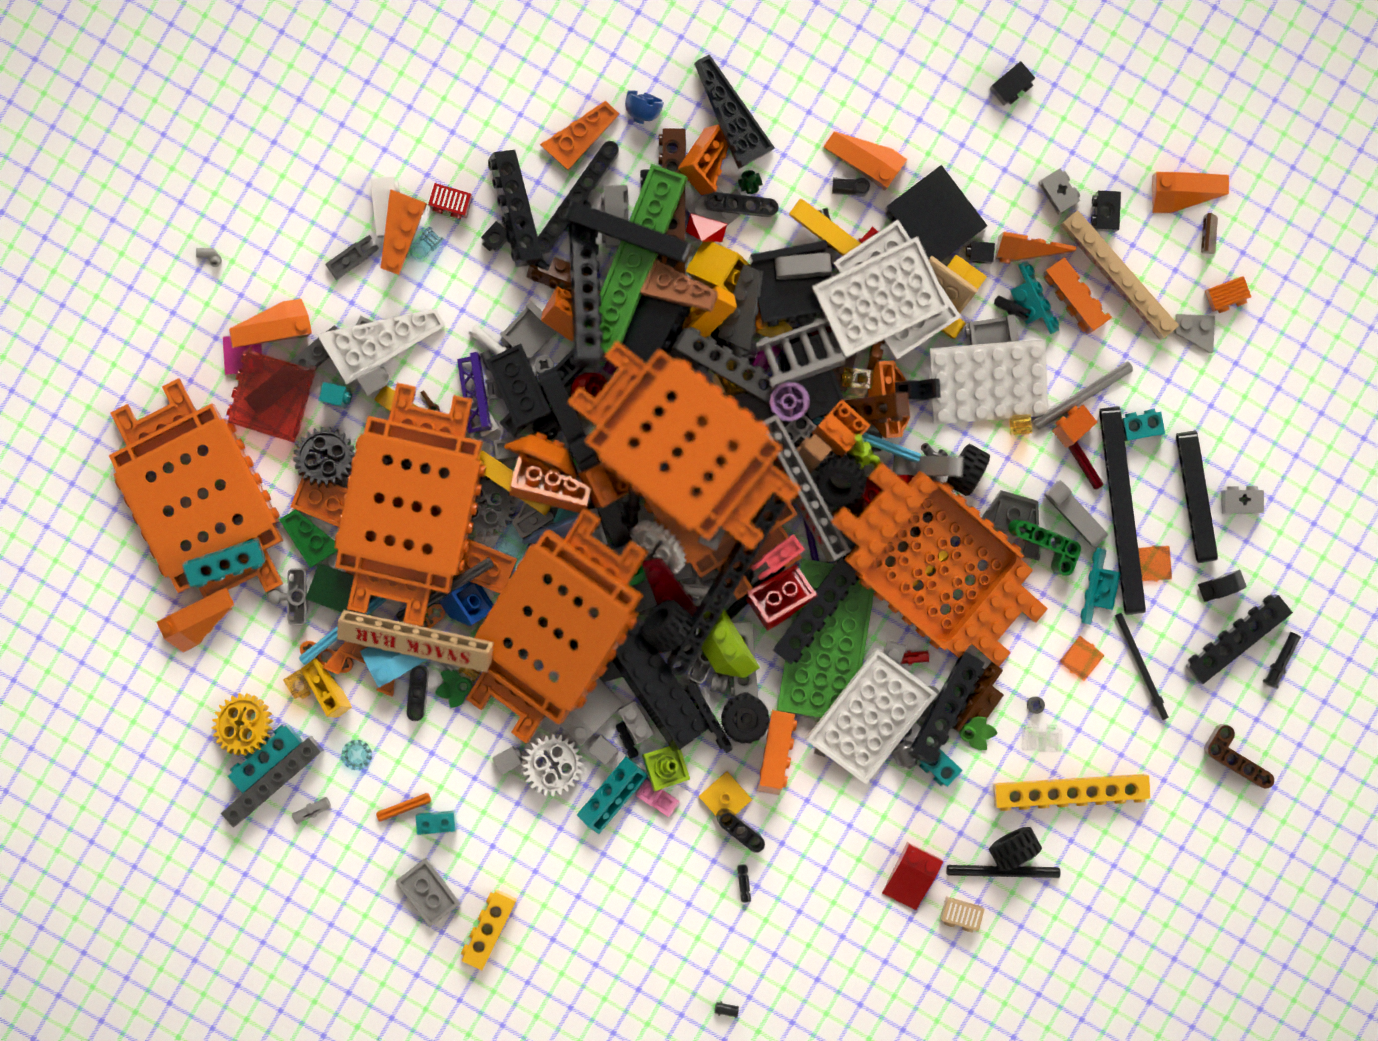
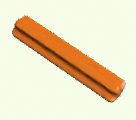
M425 793L380 810L376 813L377 819L381 822L431 802V797L429 793Z

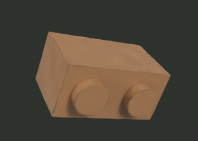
M814 434L810 439L806 437L796 450L808 473L811 474L830 453L832 448Z

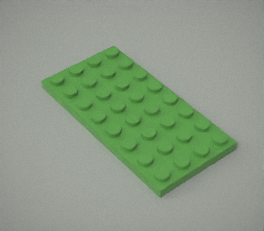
M802 559L800 570L813 590L816 591L835 564ZM841 575L837 576L835 579L836 585L839 587L844 586L845 578ZM860 578L854 586L851 584L848 587L847 591L849 593L843 601L839 600L835 605L837 610L831 617L828 615L825 618L824 622L826 624L820 632L816 631L812 636L814 641L808 648L806 646L801 651L803 655L800 660L792 664L785 660L777 705L778 711L822 718L862 667L874 590L871 588L867 590L859 583L861 581ZM825 592V601H833V592ZM816 606L813 608L812 614L814 617L819 618L822 616L823 610L821 607ZM803 607L792 615L791 624L798 616L800 611L803 609ZM809 622L802 623V632H810L811 624ZM794 637L790 640L789 645L793 649L798 648L800 641Z

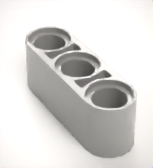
M817 253L775 258L776 279L786 280L831 275V255L829 253Z

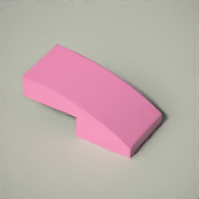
M645 779L635 795L667 817L672 815L680 802L662 789L653 791L651 783L647 779Z

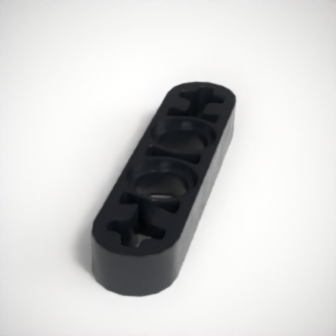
M720 192L710 193L704 201L706 208L710 211L760 217H771L779 209L777 201L772 198ZM713 197L715 201L719 202L724 198L723 203H717L715 206H713V202H710ZM729 199H734L737 202L736 208L729 207ZM747 201L754 202V211L746 207ZM768 204H770V207L773 208V209L769 212L768 208H762V209H760V206L765 207V206H767Z

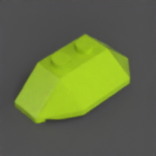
M724 609L701 649L716 673L746 678L758 670L760 666ZM711 611L705 612L703 618H708Z

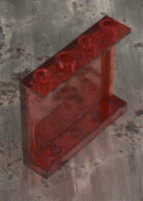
M250 346L247 352L243 351L240 362L243 363L242 370L239 369L236 375L238 385L237 387L234 386L231 398H234L232 405L229 404L226 415L229 416L228 423L295 443L317 367L309 365L306 368L252 351L253 347Z

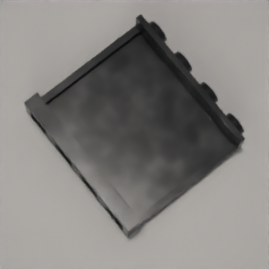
M942 165L885 208L887 218L891 222L899 220L910 239L918 237L928 260L933 256L941 262L988 226Z
M826 240L750 254V266L763 271L760 297H758L763 325L768 324V327L778 326L779 322L787 321V323H794L798 321V318L805 317L806 320L817 318L819 314H824L812 287L832 278V275L779 280L776 279L775 258L827 253Z
M641 295L622 346L646 365L659 349L668 355L672 351L676 337L681 333L682 325L689 316L691 307Z

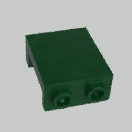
M318 563L306 600L339 612L344 610L352 611L348 610L347 607L354 576L332 568L329 565Z

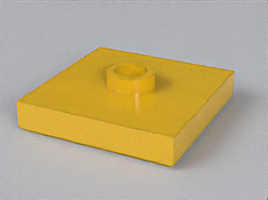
M728 771L722 774L698 796L715 816L723 808H728L737 814L752 801V798ZM724 816L722 822H728L731 816Z

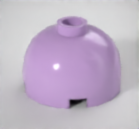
M782 383L775 388L770 397L771 410L782 420L792 421L799 419L809 408V394L798 383Z

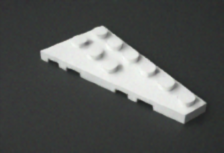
M430 309L318 333L316 335L345 384H348L446 325L437 310Z

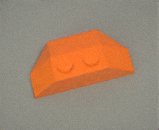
M894 360L876 362L867 382L868 397L895 393V382L906 381ZM910 416L902 417V421L891 422V418H889L887 423L876 424L875 420L872 423L884 439L898 438L903 436V431L908 424Z
M531 433L508 442L504 447L516 454L522 452L526 454V457L532 460L536 459L542 465L553 468L573 479H576L578 476V471L567 447H564L565 443L559 440H554V442L548 440V436L543 433Z

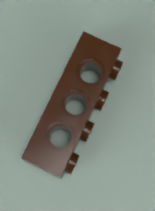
M908 392L845 400L870 425H872L874 420L876 424L887 423L889 418H891L892 422L902 421V417L910 416Z

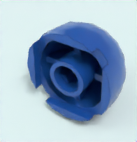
M628 90L625 108L627 113L633 117L634 122L644 124V121H653L660 115L664 105L662 99L645 92L644 94L637 95L638 91Z

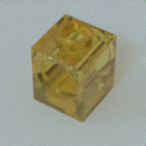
M844 367L842 386L872 389L874 370Z
M1031 414L1010 416V436L1032 434Z
M301 669L283 679L294 699L300 697L302 700L311 695L310 690L312 689ZM297 680L302 681L304 684L302 691L295 688Z

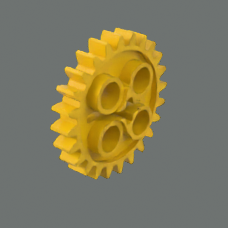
M239 693L238 699L232 695L231 701L225 699L226 705H219L221 711L214 712L218 718L212 719L216 723L215 726L211 727V729L217 731L213 734V737L218 738L216 743L221 745V749H227V752L230 754L234 752V755L237 756L240 753L247 756V751L254 754V748L261 750L259 744L263 743L266 745L267 743L264 738L271 737L267 731L273 730L269 726L270 723L274 722V720L268 718L272 715V712L267 711L269 706L264 704L262 699L258 700L257 696L253 695L251 697L248 693L245 694V697ZM238 710V715L233 718V713ZM256 712V717L251 720V715ZM234 729V734L230 737L229 733ZM252 731L251 738L247 739V734Z

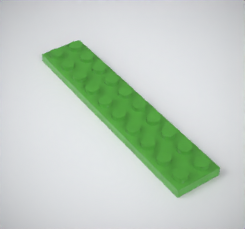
M651 164L629 221L666 234L688 177ZM623 241L619 244L599 294L601 296L599 313H602L600 331H603V341L600 342V347L604 349V353H607L616 341L622 345L642 295L640 293L641 288L658 255ZM585 343L587 346L592 347L590 343Z

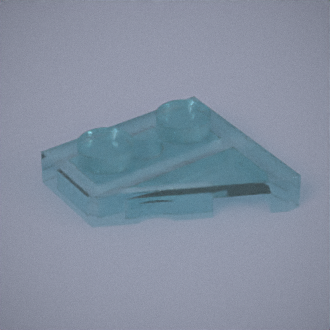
M512 522L508 524L494 549L517 558V562L523 559L528 548L522 542L523 539Z

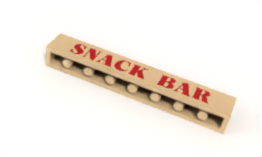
M1078 210L1060 225L1160 340L1166 338L1179 326Z
M347 610L342 612L338 620L337 639L345 642L483 672L488 671L492 662L493 642Z

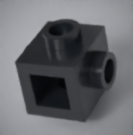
M552 409V414L532 423L533 432L535 434L540 432L547 435L548 440L556 437L557 433L562 430Z

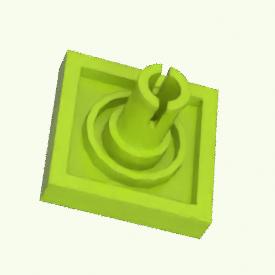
M666 746L642 754L653 791L690 780L681 750L672 751L670 746Z

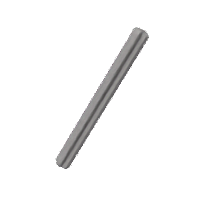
M1129 361L1125 362L1053 407L1047 413L1034 419V426L1037 429L1043 428L1067 413L1075 405L1078 406L1131 373L1133 366Z

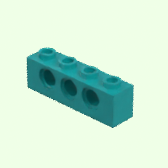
M255 538L185 561L182 566L190 587L196 586V588L207 585V581L214 579L217 582L225 579V575L231 573L235 576L243 573L244 569L250 567L252 570L263 566L262 563H265L266 558L259 538ZM246 554L249 560L241 562L238 555ZM220 561H229L230 567L223 568L220 565ZM209 566L212 572L204 574L201 567Z
M289 724L285 727L280 725L273 731L275 735L271 739H264L267 743L266 745L263 743L259 744L261 750H257L254 754L248 753L244 757L246 760L241 765L238 762L230 769L232 773L228 777L242 794L303 742ZM277 739L281 740L284 744L282 750H278L274 745ZM262 752L268 754V762L261 761L260 754ZM247 765L254 767L253 775L247 774L245 770Z
M625 756L577 813V816L588 828L600 834L649 775L634 761Z

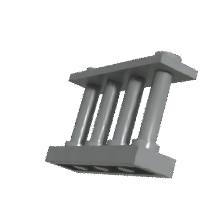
M817 318L812 324L772 338L764 337L756 343L757 352L764 350L773 373L772 378H769L771 390H775L782 383H795L845 365L843 353L837 354L834 351L827 334L826 327L830 326L827 318ZM815 331L819 332L827 352L826 359L820 361L816 358L807 335ZM800 337L809 359L808 365L803 367L798 365L789 342ZM781 343L791 366L790 371L784 374L780 372L771 347Z

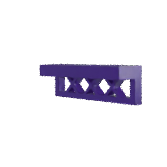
M472 352L470 357L457 359L462 395L469 399L474 397L478 403L475 411L471 409L473 414L469 416L467 425L469 434L492 430L481 357L478 352ZM471 362L472 371L469 374L463 370L462 363ZM470 378L475 383L473 392L466 389V384ZM477 415L480 418L481 427L472 428L471 421Z

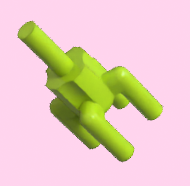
M856 435V443L853 449L847 452L848 458L850 460L852 458L856 459V464L860 462L862 465L860 469H863L864 466L870 463L873 464L875 469L880 463V458L874 455V451L871 450L872 446L868 442L863 441L862 435Z

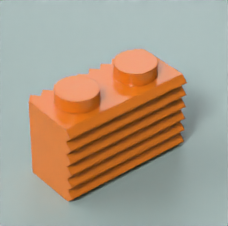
M1244 276L1205 290L1212 312L1218 310L1219 314L1230 310V305L1236 304L1238 307L1248 303L1247 299L1252 297Z
M1084 404L1080 407L1075 405L1067 411L1068 416L1066 418L1063 416L1055 422L1057 426L1052 432L1065 448L1076 443L1098 423Z

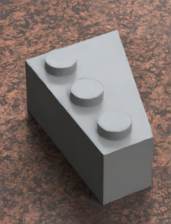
M604 185V193H601V205H605V212L629 221L628 186ZM602 234V243H606V248L619 247L621 240Z

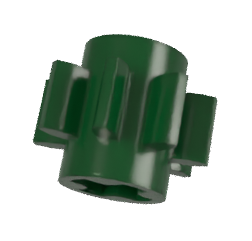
M753 170L743 172L741 174L742 178L738 179L741 191H745L747 194L757 193L759 186L763 185L760 174H755Z

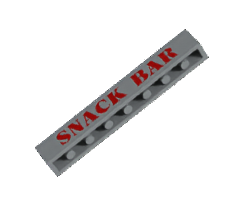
M778 415L771 416L762 421L769 427L768 431L770 434L768 436L783 447L773 461L780 472L801 488L793 499L827 562L835 561L851 552L840 530L830 522L833 517Z

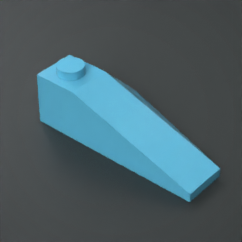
M370 646L360 651L378 688L428 660Z

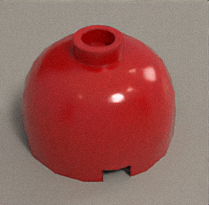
M585 372L577 376L573 381L571 396L581 387L595 399L605 385H607V380L600 373Z

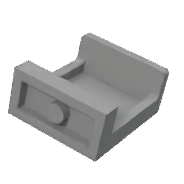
M530 301L521 314L500 333L503 337L500 341L508 348L521 343L530 361L557 331L541 321L542 310Z
M1015 314L974 322L969 321L967 326H965L966 338L970 339V345L1019 341Z

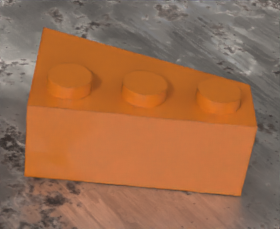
M719 124L704 128L678 167L679 171L688 177V181L701 196L717 191L718 186H716V182L722 172L720 169L722 160L726 158L728 144Z

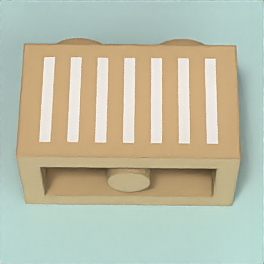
M946 896L940 919L944 921L943 924L946 926H962V930L973 933V930L979 931L985 909L983 906Z

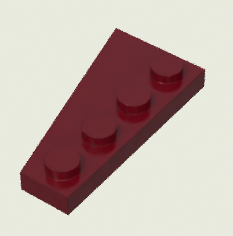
M657 558L644 561L643 569L657 605L667 600H674L693 617L699 606L695 605L691 595L686 593L680 581L676 580L674 573L664 560Z

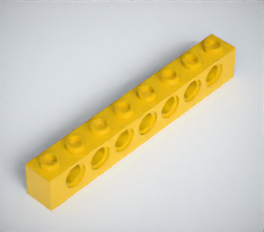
M1147 774L993 783L994 806L1000 808V811H1010L1011 807H1019V810H1028L1030 806H1038L1039 809L1050 808L1049 805L1057 804V807H1069L1070 803H1076V806H1088V802H1095V805H1106L1107 801H1114L1115 804H1124L1126 800L1142 803L1145 802V799H1151L1150 781ZM1132 784L1133 792L1126 794L1125 787ZM1113 785L1114 793L1107 795L1105 792L1106 788ZM1094 787L1095 794L1090 797L1087 796V789ZM1070 788H1075L1076 795L1069 798L1067 791ZM1051 789H1056L1057 796L1049 799L1048 792ZM1032 790H1037L1038 797L1035 800L1029 799V793ZM1017 791L1019 798L1016 801H1011L1010 794Z

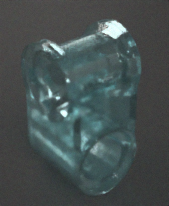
M429 226L411 245L409 250L411 258L419 263L425 261L432 252L440 247L445 239L443 237L440 238L433 231V228ZM415 249H423V255L415 257L413 255Z

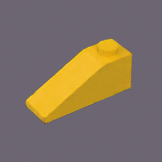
M314 658L301 668L326 717L339 718L352 708L345 692L328 671L323 669V665L317 658Z

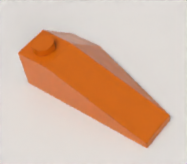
M1003 231L998 236L995 259H999L1000 263L1010 264L1016 261L1073 253L1076 251V246L1058 242L1046 244L1044 239L1028 240L1027 235Z

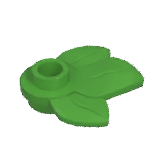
M975 717L969 723L964 724L959 731V736L962 740L969 742L971 747L978 750H987L986 739L996 736L998 732L993 726L986 724L987 719L985 717Z

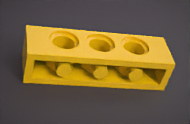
M498 889L494 893L490 892L486 903L489 905L486 911L481 910L477 919L480 923L477 928L473 927L469 935L472 940L469 945H464L461 955H463L461 961L481 971L483 970L517 898ZM498 907L501 910V915H492L491 908ZM483 925H491L493 931L485 933L482 929ZM482 942L484 949L481 951L476 950L474 943Z

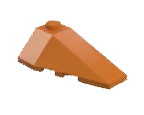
M835 131L823 146L827 151L885 191L908 160L892 148Z
M1155 172L1152 175V213H1173L1229 194V175L1189 172Z
M302 299L282 301L229 328L232 348L303 338L312 334L309 315Z
M223 588L166 616L156 623L167 642L180 651L186 652L198 646L235 604L227 588Z

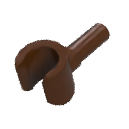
M424 390L421 391V395L429 406L428 409L436 406L440 411L439 405L433 403Z

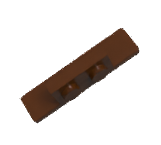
M554 257L548 271L535 265H529L527 278L547 285L552 289H556L559 286L571 294L570 262ZM583 290L586 294H590V292Z
M992 662L986 667L983 675L974 684L976 685L974 692L967 696L965 709L957 715L958 722L953 728L954 730L959 732L969 717L972 719L975 717H985L987 719L1004 696L1003 693L993 687L1003 669Z

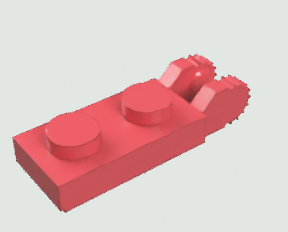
M792 534L763 555L760 560L751 566V569L756 570L766 562L770 568L762 571L757 576L759 580H762L770 573L776 572L805 549L795 535Z

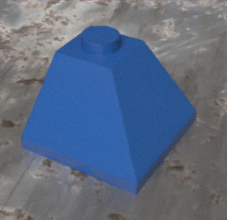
M470 581L439 601L449 618L468 626H472L486 617L494 606L483 587Z

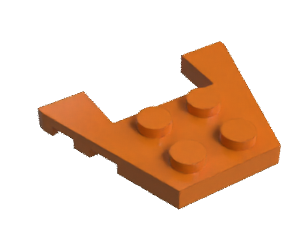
M344 642L324 664L323 669L339 675L347 657L366 664L360 651L367 646ZM395 679L379 688L377 686L376 690L393 697Z

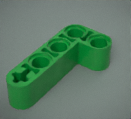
M1015 519L1010 522L1008 531L1012 536L1055 552L1051 562V569L1054 573L1069 576L1073 573L1081 553V545L1077 541L1027 521ZM1019 527H1020V528L1026 529V531H1025V532H1021V531L1018 530V529H1019ZM1038 531L1039 536H1038V538L1035 540L1034 534H1035V532ZM1055 538V544L1051 546V540ZM1071 544L1072 548L1071 551L1068 553L1067 548ZM1064 562L1065 568L1061 571V564Z

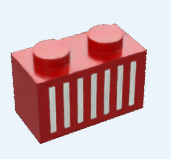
M434 183L428 206L435 213L443 214L444 211L451 213L450 217L461 220L462 217L467 218L473 195Z

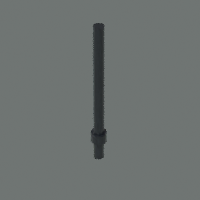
M1122 612L1115 615V618L1152 697L1151 702L1157 708L1161 719L1165 720L1169 718L1163 705L1165 702L1157 692Z

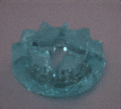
M351 740L343 747L341 758L349 769L362 770L371 762L372 750L368 743L362 740ZM363 749L361 751L362 753L360 754L362 759L356 758L353 761H351V759L354 756L352 750H355L357 752L358 750Z

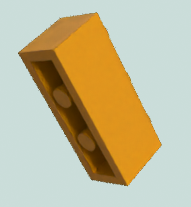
M716 285L713 290L718 293V297L712 312L693 308L685 319L682 330L683 328L689 329L693 327L701 332L700 336L705 339L707 336L709 337L737 308L734 294Z

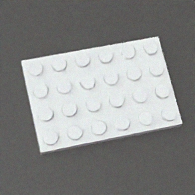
M896 220L833 262L838 272L842 273L911 239L899 220ZM944 290L943 293L950 308L883 339L896 360L961 317Z
M918 237L812 287L844 357L950 308Z
M1045 339L929 349L931 379H940L941 398L932 399L934 425L1035 417L1048 412Z
M876 648L805 739L863 783L867 784L933 701L937 693Z

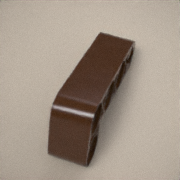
M1226 724L1217 725L1204 746L1205 754L1264 789L1272 787L1275 782L1273 774L1229 748L1235 737L1234 729ZM1227 728L1228 736L1222 738L1220 732L1222 729ZM1215 744L1218 745V752L1212 754L1211 747ZM1233 754L1235 761L1232 764H1228L1227 758ZM1247 764H1250L1251 772L1245 774L1243 769ZM1259 774L1261 776H1264L1267 779V781L1263 782L1260 778L1256 777V775Z

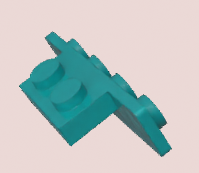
M1028 261L1019 264L1018 266L1026 283L1011 289L1010 292L1019 305L1031 310V314H1026L1029 318L1024 321L1027 325L1043 318L1050 334L1059 331V322L1050 310V302L1045 299L1042 293V285L1035 278L1033 266Z
M1097 548L1092 557L1094 564L1088 576L1090 583L1084 595L1086 600L1085 606L1080 614L1081 623L1089 625L1092 623L1095 606L1113 610L1121 572L1103 569L1107 550Z

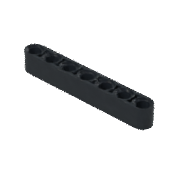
M607 141L601 146L539 234V243L542 240L549 242L547 249H541L542 254L550 253L569 227L570 222L561 216V212L563 209H568L570 202L573 201L572 196L575 193H580L583 198L578 203L584 204L617 159L619 147L614 141ZM612 146L616 151L613 155H607L605 149ZM597 162H602L605 167L603 170L597 171L594 169V165ZM587 177L594 180L593 184L589 187L583 184L584 179ZM554 224L560 226V231L556 234L550 232V227Z
M575 201L570 202L564 218L571 223L687 264L694 246L684 240Z
M1196 430L1176 433V443L1195 558L1198 564L1217 561V546L1198 433Z

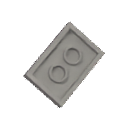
M427 857L395 880L429 927L461 904Z

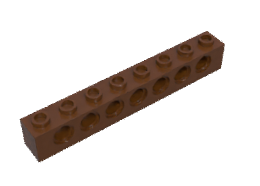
M663 128V134H659V146H662V153H659V165H662V168L665 169L669 165H675L677 167L675 172L682 174L678 167L686 157V128ZM675 146L678 150L675 153H669L667 148ZM685 187L671 220L676 222L677 227L675 229L668 228L666 232L667 235L684 241ZM658 254V259H662V263L667 265L666 262L670 258ZM676 261L677 265L672 268L679 273L685 274V263Z

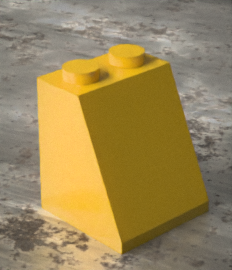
M703 241L692 261L688 264L686 272L694 280L711 289L717 285L734 293L743 265L750 266V264L733 250L714 242Z

